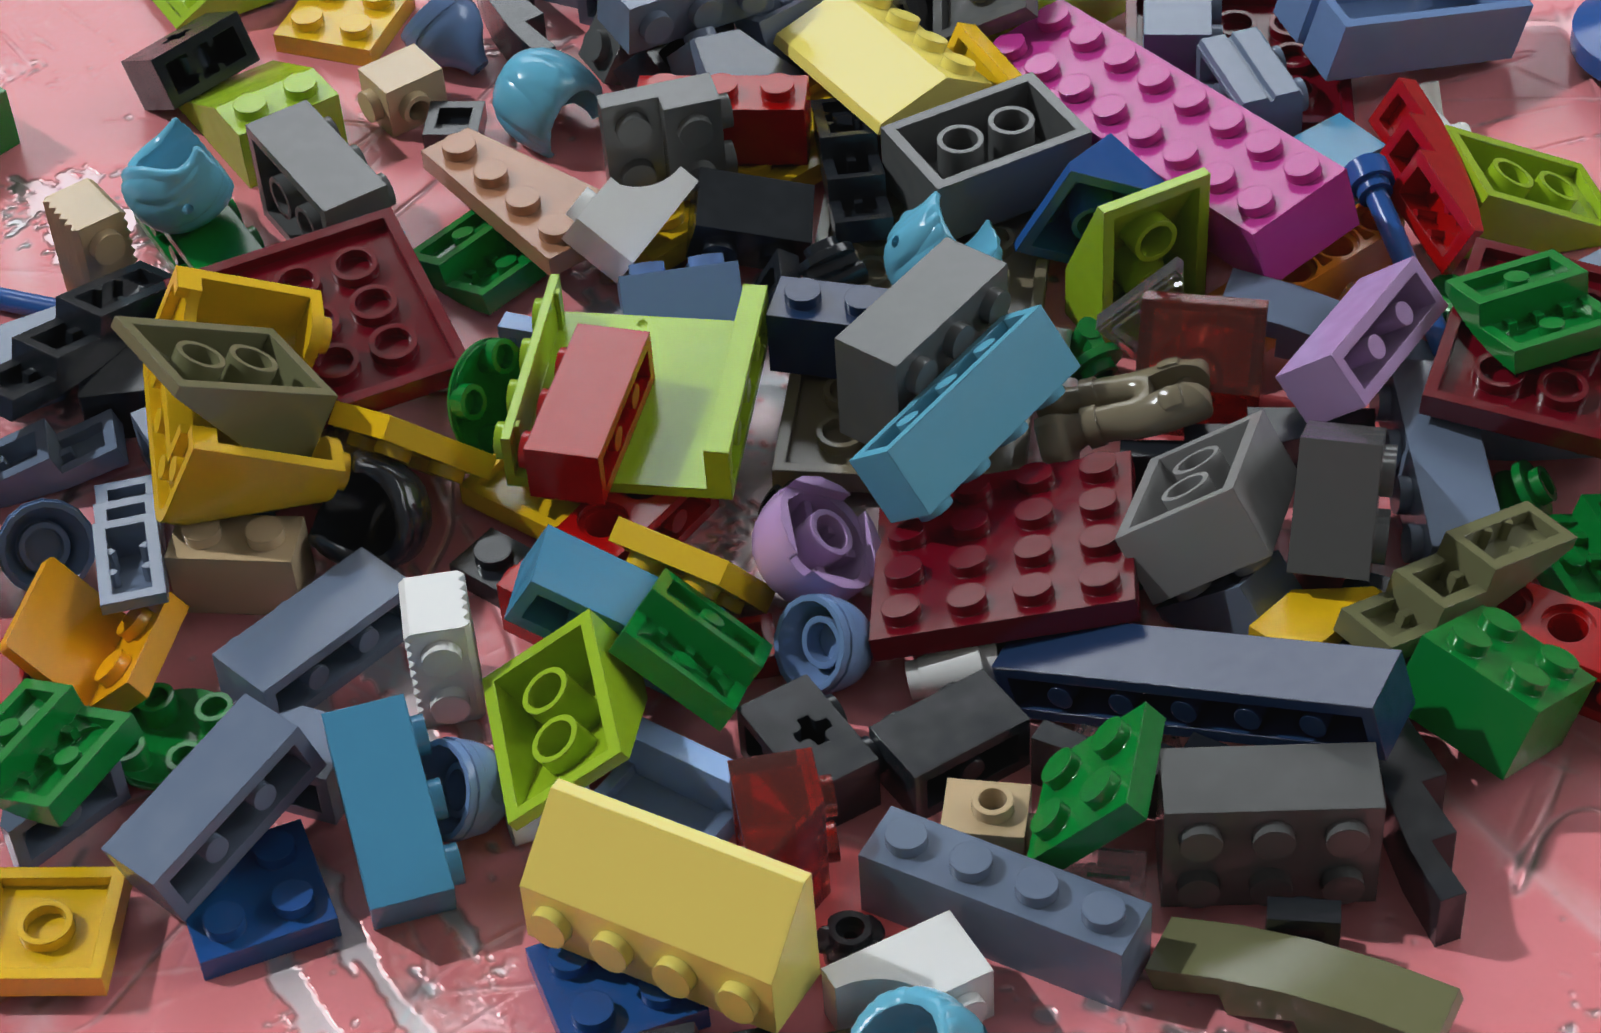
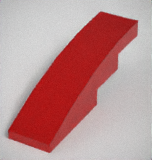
M1398 77L1368 119V122L1381 141L1386 144L1380 154L1386 157L1395 177L1393 194L1390 197L1392 202L1441 274H1452L1473 247L1476 237H1480L1484 232L1476 194L1456 146L1440 116L1415 79Z

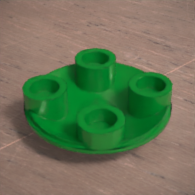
M491 337L472 344L457 361L448 386L447 411L449 422L457 441L490 454H494L493 437L495 426L498 421H505L508 414L506 396L510 379H518L520 375V348L511 339Z
M154 683L149 697L129 711V713H133L144 734L120 760L126 782L140 789L154 791L234 705L232 698L224 692H212L196 688L174 690L167 683Z

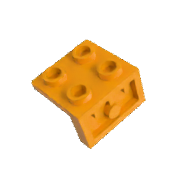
M49 557L41 563L0 643V652L36 680L73 685L85 706L128 712L149 697L189 606L169 591L168 603L133 609L127 614L118 612L103 615L100 607L99 592L55 557Z

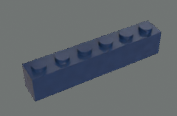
M1131 623L1008 641L991 666L997 684L1030 719H1045L1052 722L1100 727L1109 718L1114 716L1122 717L1144 702H1147L1166 718L1163 735L1190 738L1192 733L1196 732L1216 741L1248 745L1376 742L1378 760L1387 761L1416 703L1402 650Z

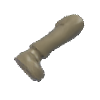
M1172 357L1158 362L1156 366L1131 373L1102 378L1092 376L1080 379L1078 386H1064L1066 391L1057 401L1036 411L1038 418L1034 419V430L1042 461L1050 464L1080 459V452L1088 445L1095 449L1105 446L1109 442L1153 437L1211 418L1213 415L1212 396L1209 392L1211 382L1208 363L1200 358L1180 359L1179 357Z

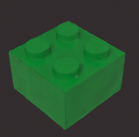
M1482 604L1421 636L1406 666L1416 702L1409 717L1501 780H1505L1562 745L1597 678L1580 668L1578 660L1568 651L1555 645L1543 644L1523 631L1520 622L1508 612L1494 607H1486Z

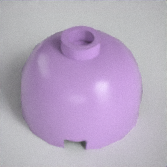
M801 476L774 494L762 508L752 532V554L758 571L767 585L787 602H792L801 595L831 594L834 597L847 601L865 589L874 577L875 556L881 544L874 522L866 511L857 517L851 507L844 502L851 494L842 486L821 476Z

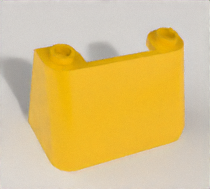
M179 265L175 266L155 319L273 328L311 368L318 353L325 354L332 338V320L329 317H324L321 290ZM143 363L154 510L156 520L159 523L181 526L328 502L332 500L337 490L343 491L346 488L351 473V456L348 452H343L341 441L338 438L329 436L321 438L320 436L312 457L242 447L176 399Z

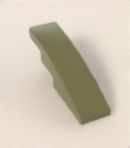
M1528 500L1446 531L1436 554L1394 569L1385 592L1341 608L1333 630L1351 645L1402 650L1404 659L1412 656L1423 634L1482 604L1486 607H1496L1525 587L1570 551L1578 537Z
M1171 917L1145 967L1147 976L1154 989L1219 995L1227 1015L1294 1021L1298 1033H1449L1464 999L1460 989L1385 960L1323 942L1240 924Z

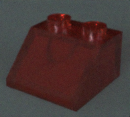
M1144 290L1136 371L1156 366L1158 362L1172 357L1204 359L1208 363L1211 384L1209 392L1212 396L1213 415L1211 418L1199 423L1231 424L1246 417L1247 407H1262L1269 300ZM1184 428L1161 435L1184 436Z
M812 747L728 760L736 845L812 873L816 910L831 893L829 863L841 861L834 820L826 821V817L838 815L831 774L818 775Z

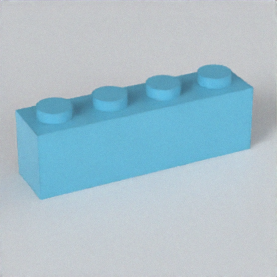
M1041 304L1002 315L855 454L849 462L890 523L919 518L921 522L930 521L952 505L953 499L950 495L961 484L976 479L991 466V461L988 457L998 447L1015 441L1027 431L1029 425L1026 420L1035 411L1051 405L1065 393L1066 390L1062 384L1081 366Z

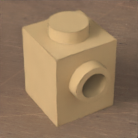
M414 43L358 68L362 90L358 93V103L361 111L369 122H377L393 138L425 124L431 101H447L442 67Z
M947 778L940 824L1027 856L1032 835L1030 824L1035 814L1032 813V784Z

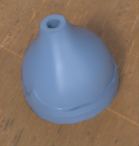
M430 0L412 17L401 34V40L405 43L406 47L414 43L439 66L457 68L471 75H476L489 62L483 46L482 18L479 9L472 0Z
M40 498L22 504L7 516L0 529V566L11 582L25 591L28 590L41 563L49 557H55L81 579L86 577L95 560L91 523L78 508L62 500Z
M831 594L801 595L790 602L782 612L774 634V655L780 674L787 683L807 674L824 695L848 688L860 680L871 665L873 655L868 641L870 622L861 610L844 599L834 597Z
M444 737L430 741L432 754L421 756L420 758L426 780L439 777L443 788L449 818L437 821L442 842H460L488 832L499 823L506 813L495 751L485 744L457 737Z

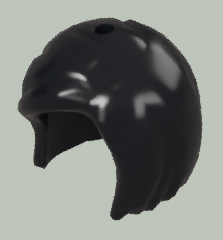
M356 450L350 455L351 473L346 488L343 491L337 490L332 500L322 503L308 535V541L319 553L336 564L363 547L396 570L400 565L414 559L427 541L432 526L430 499L421 479L403 463L379 453Z

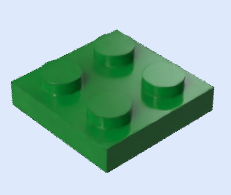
M1144 702L1122 717L1114 716L1109 718L1097 729L1095 734L1071 749L1065 747L1058 750L1048 760L1041 774L1043 785L1038 808L1030 824L1032 835L1027 857L1064 870L1147 820L1166 721L1162 714L1150 704Z

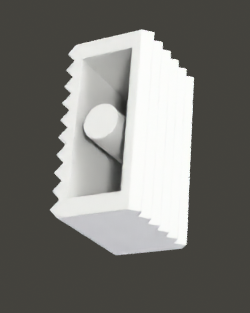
M454 570L403 578L398 583L403 640L405 641V650L407 652L418 714H423L426 727L481 719L486 714L480 660L465 574Z

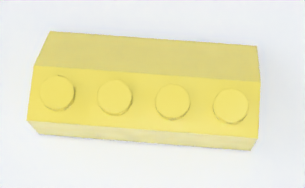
M823 0L776 33L773 42L778 49L878 135H881L880 127L993 86V83L975 70L976 63L972 59L951 51L947 48L948 40L925 30L919 25L921 19L918 16L899 9L893 4V0Z
M558 778L551 786L519 885L528 935L535 937L539 942L550 948H562L595 961L602 968L610 972L625 973L657 986L672 997L687 998L722 1012L734 1022L751 1024L771 1033H778L821 974L812 873Z

